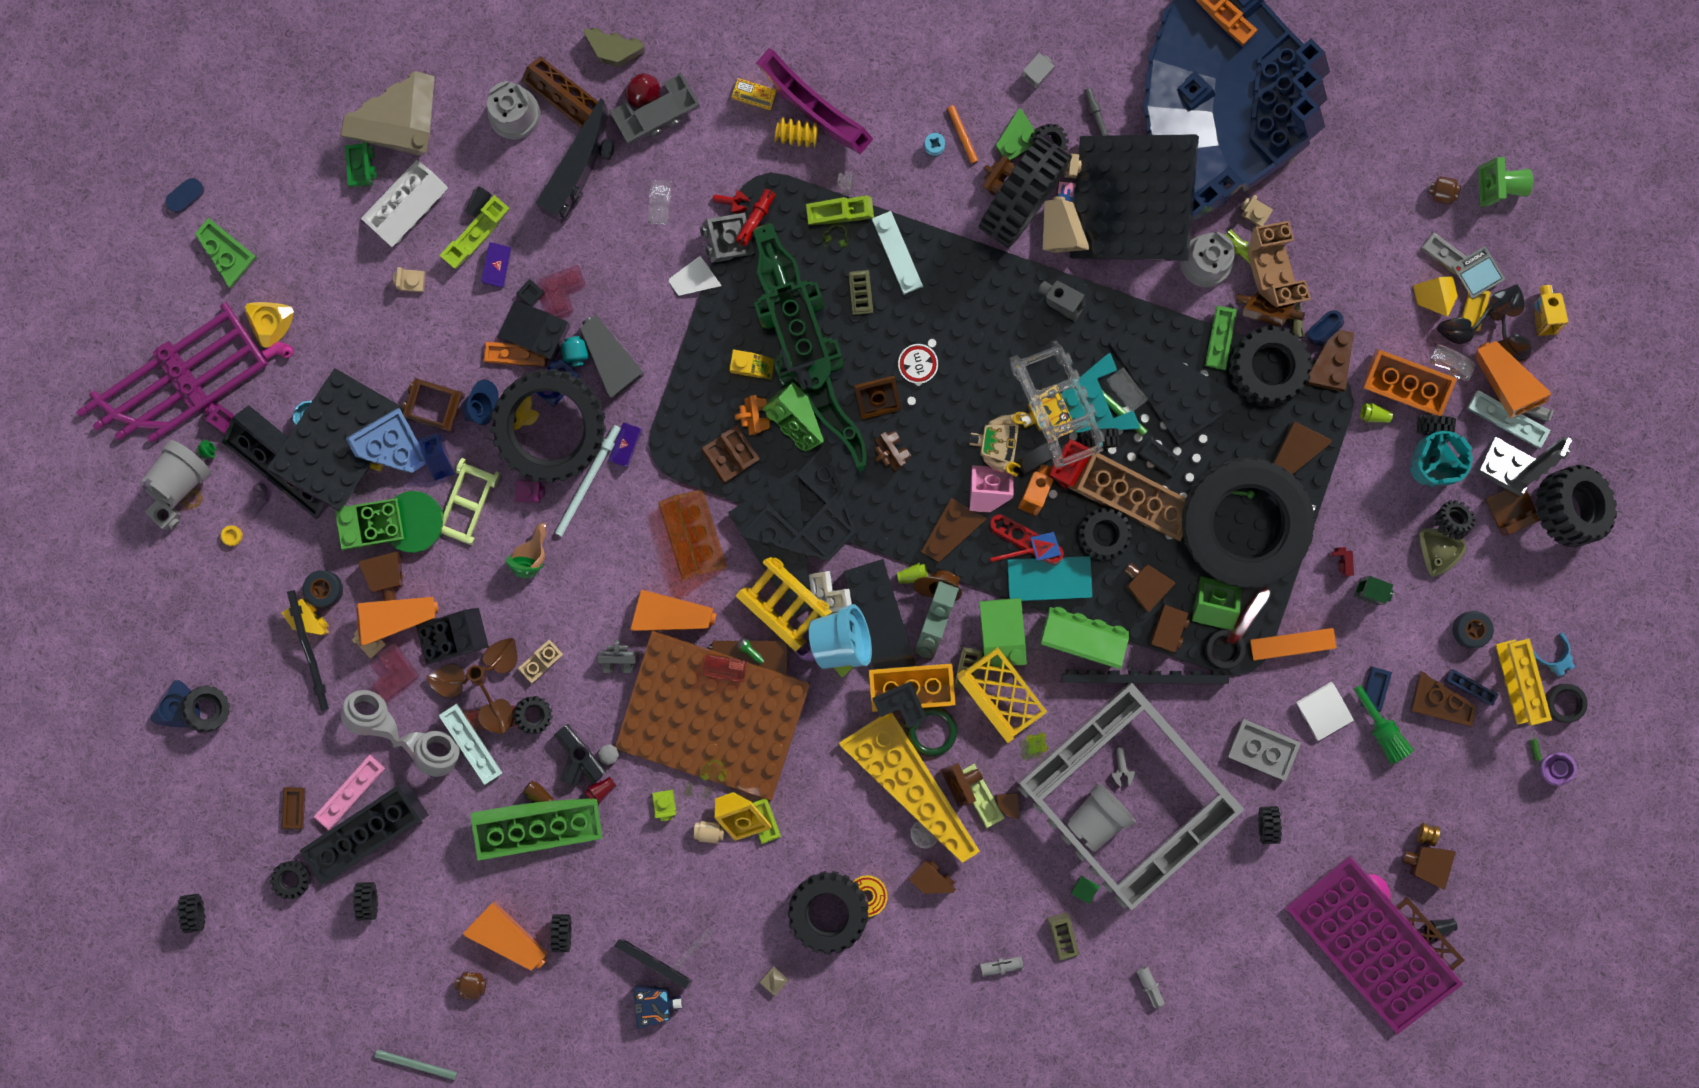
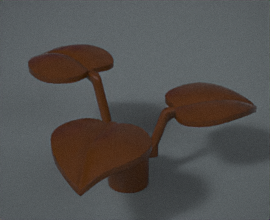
M514 638L500 640L486 649L482 660L485 665L490 666L488 668L473 665L469 667L465 675L460 666L448 664L427 676L432 689L445 698H455L461 695L463 692L462 684H466L468 680L473 685L480 686L489 704L484 705L480 709L478 714L479 722L486 730L498 734H504L511 726L513 710L505 699L501 698L493 703L484 686L487 679L485 671H492L494 669L499 674H505L515 668L518 654Z

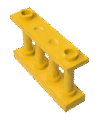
M770 557L763 561V564L768 569L752 588L745 587L741 589L735 596L794 651H798L807 643L803 635L809 629L811 621L819 616L830 615L832 611L825 601L819 600L789 573L779 559ZM775 574L783 583L770 599L764 602L758 597V593ZM790 587L798 597L785 613L779 616L773 611V607ZM806 602L814 610L801 626L794 630L788 621L800 606Z
M1530 638L1519 641L1514 639L1495 644L1516 724L1528 722L1529 725H1535L1551 721L1552 718Z

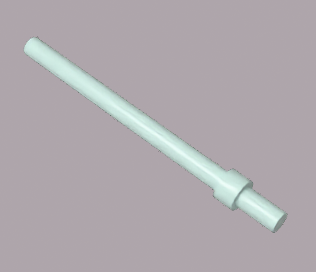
M613 425L607 438L603 439L604 441L599 453L555 531L559 536H563L607 453L613 449L615 445L613 442L621 430L618 426Z

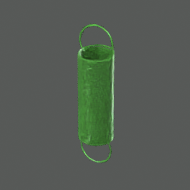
M1538 739L1529 740L1534 761L1542 760Z

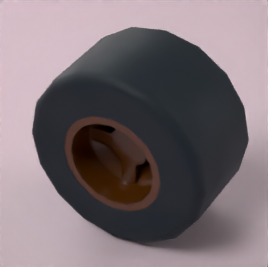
M318 570L306 577L303 583V594L311 605L328 608L340 601L343 595V585L341 579L336 574L330 571Z
M1479 611L1464 612L1456 618L1452 631L1455 640L1461 646L1479 648L1488 644L1492 639L1494 627L1491 619L1486 614Z

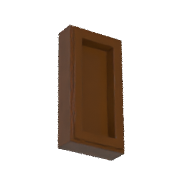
M283 787L282 829H304L306 788Z

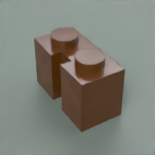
M1162 605L1149 645L1175 653L1176 649L1180 650L1183 638H1181L1182 631L1187 629L1190 621L1187 618L1188 613Z

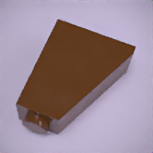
M1293 422L1290 424L1272 463L1283 467L1293 474L1326 448L1332 440L1297 422Z

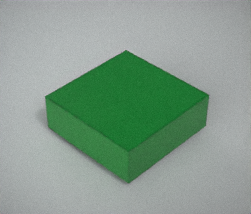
M1081 875L1071 894L1090 904L1100 886Z

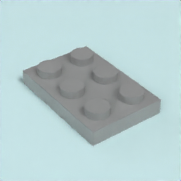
M1242 719L1227 757L1286 781L1301 742Z

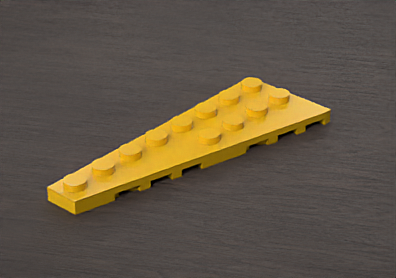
M893 713L877 718L839 742L840 746L962 863L980 852Z

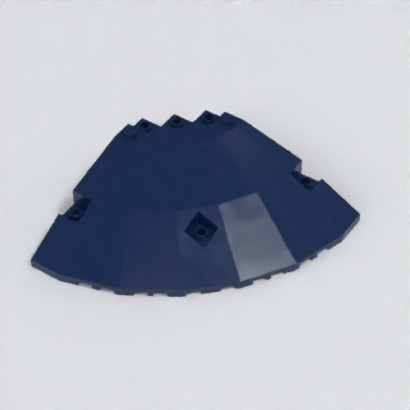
M1173 0L1170 6L1164 10L1154 47L1151 48L1148 57L1149 65L1145 84L1146 94L1143 104L1148 135L1197 134L1199 136L1192 222L1227 203V199L1240 188L1246 192L1289 162L1310 144V140L1325 128L1320 106L1328 100L1322 80L1330 73L1325 51L1312 38L1304 44L1264 0H1228L1243 13V17L1258 29L1257 33L1243 47L1196 0ZM1194 88L1197 89L1195 93L1190 92ZM1226 184H1231L1229 189L1224 188Z

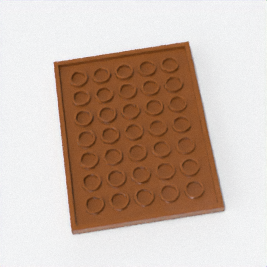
M652 631L615 746L617 750L772 801L810 682L749 662L746 663V661L743 662L745 663L744 671L729 669V660L737 661L740 659ZM722 659L723 661L726 660V662L723 664H720L719 661L717 662V660H720V662L722 661ZM706 668L737 673V677L708 673ZM740 672H744L742 673L744 676V679L742 680L740 679L742 677L740 676Z

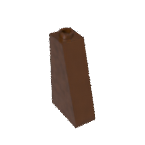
M713 640V645H709L710 650L788 675V644L785 641H749L751 647L764 659L761 664L756 663L746 653L739 652L736 647L738 641Z

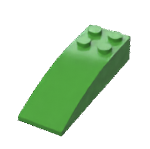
M597 799L536 802L470 813L478 861L603 839Z

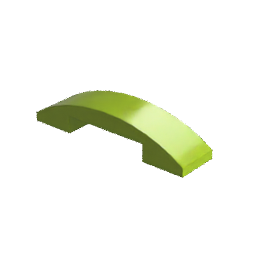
M494 195L456 241H452L439 256L454 269H457L491 235L510 208Z

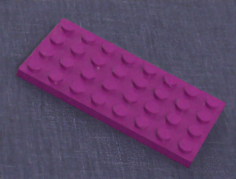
M1351 855L1286 905L1288 912L1397 1035L1463 985L1461 979Z

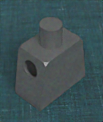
M1043 281L1038 289V292L1046 296V302L1050 307L1076 322L1086 306L1084 294L1060 281H1056L1053 286Z

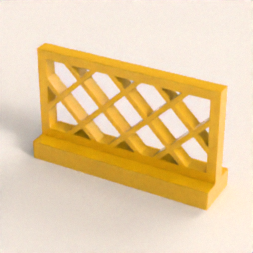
M998 647L967 670L963 669L957 674L958 680L1007 743L1011 742L1016 734L1047 713V710ZM997 654L1002 659L1001 668L989 666L990 659ZM976 669H986L984 680L975 679L971 673ZM989 670L1000 671L999 682L987 680ZM1003 672H1009L1014 675L1013 684L1002 682ZM986 684L998 685L996 696L987 695L985 692ZM1001 686L1012 687L1011 698L999 696ZM1015 688L1025 689L1026 698H1014ZM998 701H1010L1009 711H1000L997 708ZM1013 702L1025 703L1023 713L1012 712ZM1028 704L1037 705L1040 709L1034 715L1026 714ZM1011 716L1022 717L1021 724L1014 729L1010 724Z

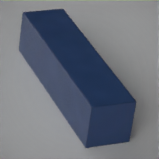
M1450 669L1444 680L1489 706L1494 705L1499 695L1454 669Z

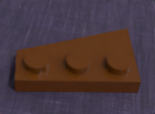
M1420 671L1410 711L1472 727L1477 706L1429 677L1423 671Z

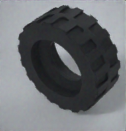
M209 685L199 686L190 691L182 700L180 708L181 718L184 720V724L190 727L192 731L209 733L218 729L226 722L227 716L230 714V703H228V698L223 694V691L218 690L217 687H210ZM207 699L214 704L215 714L213 717L202 719L197 716L195 705L199 700Z

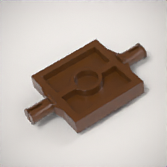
M1258 291L1250 297L1239 293L1236 297V302L1246 304L1243 308V316L1250 317L1252 320L1267 322L1273 326L1282 327L1289 318L1302 321L1305 316V312L1295 310L1297 303L1275 307L1260 295Z

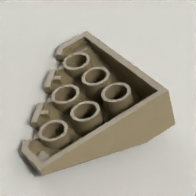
M414 71L408 75L409 78L401 83L397 82L385 89V93L376 98L374 96L363 103L360 109L343 116L340 136L418 156L427 153L435 76Z

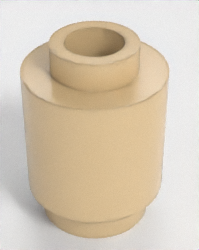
M701 821V823H695L694 839L699 840V842L719 844V840L724 839L725 829L719 823Z

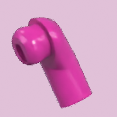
M276 342L263 350L262 353L267 360L276 354L284 358H290L294 350L289 344Z

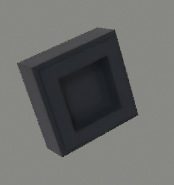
M530 279L516 293L527 305L532 307L545 294Z

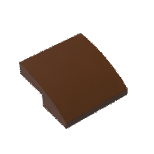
M738 425L701 449L723 484L760 460Z

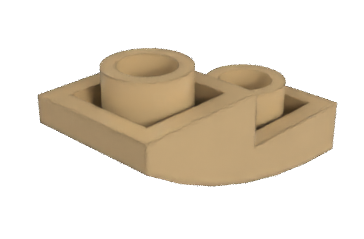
M549 639L518 670L533 684L563 654Z

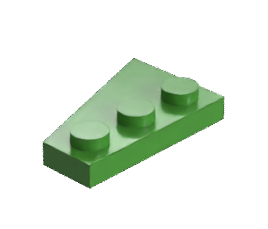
M209 218L195 233L230 289L257 259L253 253Z

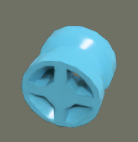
M939 133L929 134L925 140V151L931 156L940 155L945 148L944 137Z

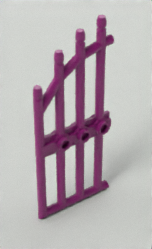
M225 302L220 305L223 311L221 314L175 345L168 341L157 347L152 352L155 358L100 395L96 391L89 393L92 401L78 409L76 413L79 417H82L88 411H92L99 406L107 415L94 423L93 427L95 430L103 428L104 425L109 424L113 420H118L127 424L123 430L118 431L114 435L117 440H120L138 428L157 429L155 433L153 432L147 437L149 442L152 443L269 364L228 303ZM228 319L235 329L186 362L182 360L178 354L179 351ZM236 337H241L246 346L197 379L194 378L189 370L190 368ZM250 352L252 353L257 363L208 396L205 394L201 385ZM158 365H161L166 372L165 376L116 409L106 402L109 398ZM171 381L178 390L175 394L137 419L124 414ZM182 398L189 407V409L169 422L149 421Z

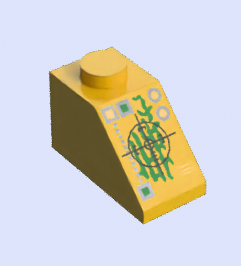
M733 350L730 372L732 374L771 380L774 367L773 360L775 359L751 352Z

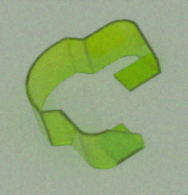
M840 224L831 225V226H830V229L827 230V231H825V232L823 233V238H824V240H825L826 242H828V241H830V240H832V239H831L830 235L824 237V234L830 232V230H831L832 227H834V226H839V227H842V228L846 231L845 237H846V239H847V241H848V238H847V236H846L847 230L845 229L844 226H842V225H840ZM844 239L839 241L841 247L848 244V242L845 243Z
M711 760L705 764V769L707 768L706 765L708 763L716 762L722 766L721 770L726 774L727 777V772L723 769V764L720 761ZM701 772L700 777L706 781L709 775L707 773L702 775ZM722 774L717 777L721 782L725 779Z

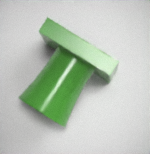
M1496 157L1478 166L1480 207H1488L1507 198L1506 194L1528 197L1531 194L1533 174L1530 169L1506 171L1505 157Z

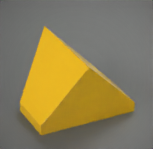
M1453 276L1438 277L1413 285L1417 305L1444 316H1449L1458 297Z

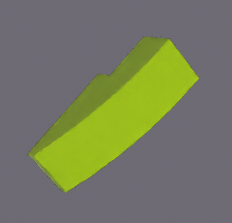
M867 195L848 199L843 197L806 204L809 225L842 223L874 218L872 198Z

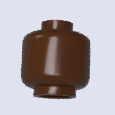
M1440 176L1437 178L1436 183L1431 182L1429 194L1433 195L1434 202L1451 205L1454 201H1458L1461 185L1458 184L1455 178Z

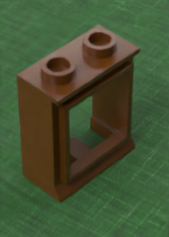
M415 378L414 382L409 384L408 401L403 403L401 410L405 419L453 433L452 425L455 417L459 415L460 409H458L461 397L464 398L465 394L461 391ZM421 385L452 394L443 423L412 414Z

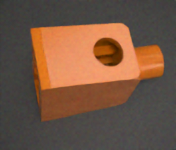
M1041 465L1038 472L1034 471L1018 505V509L1034 516L1038 515L1053 482V479L1050 478L1051 467Z

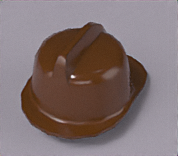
M940 570L930 577L918 578L914 581L913 588L920 595L933 598L939 581L959 588L960 577L949 571ZM960 588L958 589L955 601L959 600L962 596Z

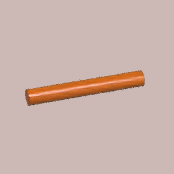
M949 106L947 111L970 163H976L979 160L955 106Z

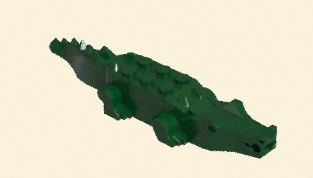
M768 223L756 227L753 232L759 251L757 275L765 294L761 295L757 302H754V306L761 327L766 329L775 328L790 368L814 360L815 364L809 365L808 368L814 386L808 387L806 380H804L807 388L802 391L808 396L812 410L823 424L846 444L854 458L857 469L861 472L866 466L865 443L860 431L846 416L834 395L830 380L831 374L842 369L844 362L837 340L827 339V337L823 338L818 326L815 313L824 308L817 282L812 283V281L801 282L796 260L781 245L773 224ZM780 352V355L776 356L777 359L773 360L781 386L786 387L794 382L801 389L796 372H787Z

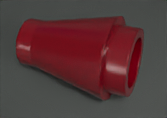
M608 777L587 787L588 790L585 791V794L589 799H597V803L600 804L616 787V784Z

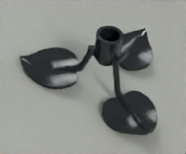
M1518 284L1495 292L1490 297V308H1486L1485 313L1473 327H1471V321L1466 318H1452L1437 325V330L1447 340L1456 344H1464L1472 340V331H1475L1487 315H1490L1493 320H1501L1502 337L1504 340H1500L1498 343L1517 361L1530 358L1532 345L1526 337L1521 335L1507 337L1505 315L1516 317L1522 314L1525 308L1524 295Z

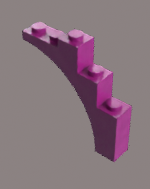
M768 48L756 62L757 66L773 83L774 89L780 96L796 105L806 118L820 125L833 140L860 155L872 142L873 138L863 126L848 118L818 95L787 66L774 50Z

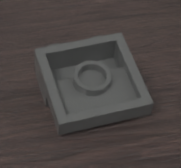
M745 213L708 218L702 223L700 234L702 238H706L705 254L707 258H711L712 263L754 253L751 239L747 246L741 245L744 237L740 243H737L735 240L747 221Z

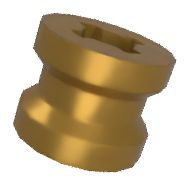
M1422 822L1419 826L1417 842H1427L1430 846L1435 847L1439 840L1440 827L1435 825L1430 827L1427 823Z

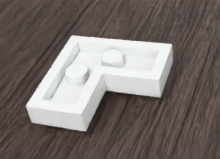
M830 571L809 574L811 593L819 600L825 601L832 613L851 605L849 589L832 590Z

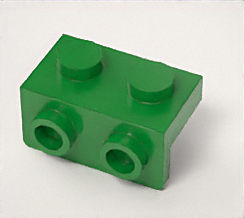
M362 142L363 144L344 145L349 187L374 185V179L377 177L375 166H372V158H375L374 147L369 143Z

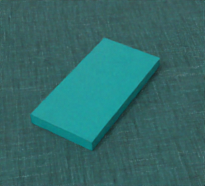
M1090 556L1063 557L1062 561L1056 565L1048 564L1043 560L1037 561L1036 559L1007 560L1009 599L1021 598V601L1092 598Z

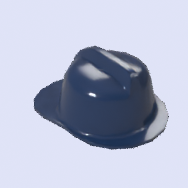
M482 379L473 386L470 395L462 404L465 421L476 422L479 425H486L491 421L492 412L495 410V404L499 398L498 389L493 382Z

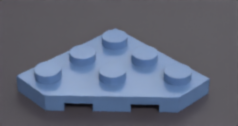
M400 408L391 411L346 438L355 457L408 473H412L429 463Z

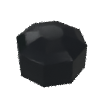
M604 139L600 145V156L602 159L610 160L612 158L614 150L613 140Z

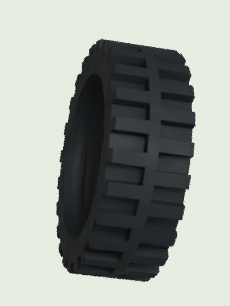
M1039 136L996 194V197L980 221L979 229L1006 248H1011L1056 186L1068 167L1072 155L1045 136Z
M539 369L515 380L498 398L495 404L496 408L491 416L493 419L491 433H494L495 438L493 444L494 447H498L500 451L498 455L501 460L504 458L509 463L508 468L511 470L516 469L520 472L519 476L523 478L526 476L533 478L532 481L539 482L540 480L546 481V483H553L556 480L562 482L573 475H578L598 454L604 441V433L606 432V426H604L605 412H602V403L600 398L597 399L594 395V389L585 385L582 378H576L572 376V373L568 371L565 373L560 372L558 369ZM555 391L564 394L577 405L582 414L584 422L582 439L577 448L564 458L557 460L536 458L527 453L516 438L514 432L516 411L520 404L534 393Z

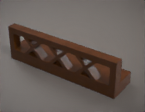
M539 57L527 66L521 79L524 84L580 128L583 127L593 111L585 104H590L595 108L598 103L595 98L542 57ZM541 65L547 71H541L538 66ZM554 79H559L563 84L555 82ZM569 91L575 92L578 96H573Z
M1408 897L1396 905L1399 911L1406 904L1412 909V917L1406 918L1409 922L1412 921L1411 924L1413 926L1415 922H1424L1427 925V932L1420 934L1452 970L1465 961L1459 952ZM1429 937L1439 938L1441 940V949L1434 948L1429 942ZM1443 953H1453L1457 960L1449 964L1443 958Z

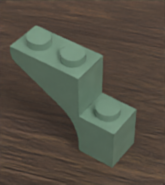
M939 581L914 653L923 658H934L959 588Z

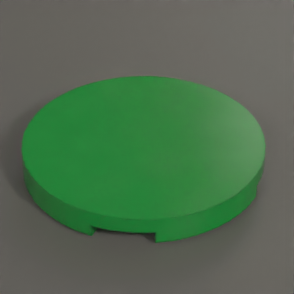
M407 491L394 497L398 500L404 539L390 543L395 548L409 553H419L431 548L439 540L443 528L444 515L439 503L430 495L419 491Z

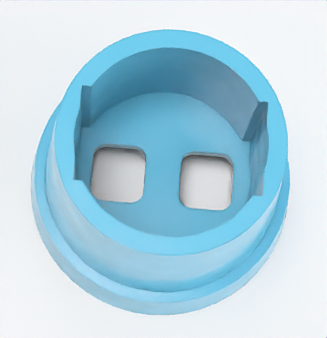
M851 604L841 608L836 613L811 621L809 625L810 646L817 664L822 669L848 665L853 667L869 665L872 656L871 637L865 617L858 606Z

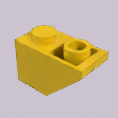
M300 599L298 604L302 607L303 614L301 615L306 632L320 635L329 634L327 630L329 625L323 617H318L315 612L317 610L316 606L311 605L306 599ZM289 608L281 613L291 628L296 630L294 618L290 615Z

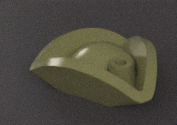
M1426 528L1422 529L1419 533L1421 548L1429 575L1437 577L1450 570L1460 561L1467 545L1461 538L1455 540V537L1449 539L1448 534L1446 536L1442 535L1444 533L1442 530L1439 532L1438 529Z

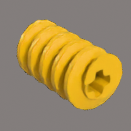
M782 117L776 126L775 143H777L779 138H781L782 144H785L787 139H789L790 145H793L795 140H797L798 146L801 147L805 141L806 147L809 148L813 142L815 149L818 135L817 123L814 122L810 128L808 121L805 122L804 126H801L800 120L793 125L792 119H789L788 123L785 124L784 117Z

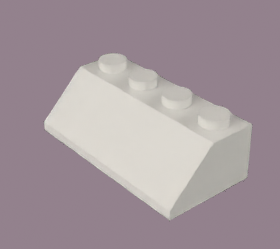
M416 160L361 219L393 247L401 241L403 235L409 229L416 225L417 220L430 210L435 201L444 195L448 187L431 170Z

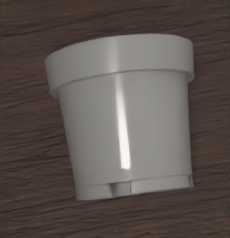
M504 81L496 84L489 92L487 100L488 119L491 127L498 135L506 139L518 140L529 136L537 128L541 116L540 106L536 98L529 91L518 84Z
M1218 232L1206 233L1190 240L1189 260L1180 261L1184 276L1191 283L1200 287H1214L1221 284L1229 276L1233 267L1235 255L1233 243L1226 235ZM1212 264H1216L1217 267L1213 268Z
M168 440L161 449V455L140 481V485L143 486L145 484L148 487L145 491L162 505L170 504L169 508L173 509L198 483L202 484L211 476V471L191 450L174 440Z
M1098 782L1091 789V795L1067 821V825L1074 834L1086 842L1085 845L1094 852L1123 828L1128 829L1136 822L1125 806Z

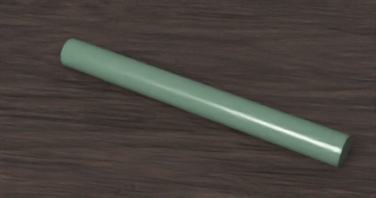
M378 1049L375 1054V1058L451 1080H456L458 1072Z

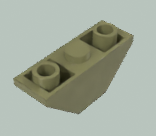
M597 28L584 29L587 41L602 63L621 67L645 53V46L641 40L635 38L627 40L616 33L608 35L602 33L603 31Z

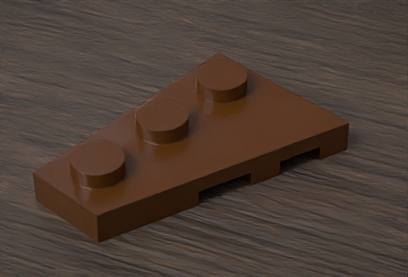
M1339 329L1325 343L1312 367V371L1309 373L1311 377L1309 382L1306 383L1307 385L1340 392L1346 390L1354 332Z
M951 498L921 553L940 562L987 518L975 511H969L968 507Z

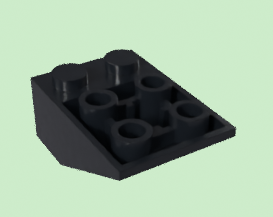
M479 608L462 610L416 625L426 665L489 648Z

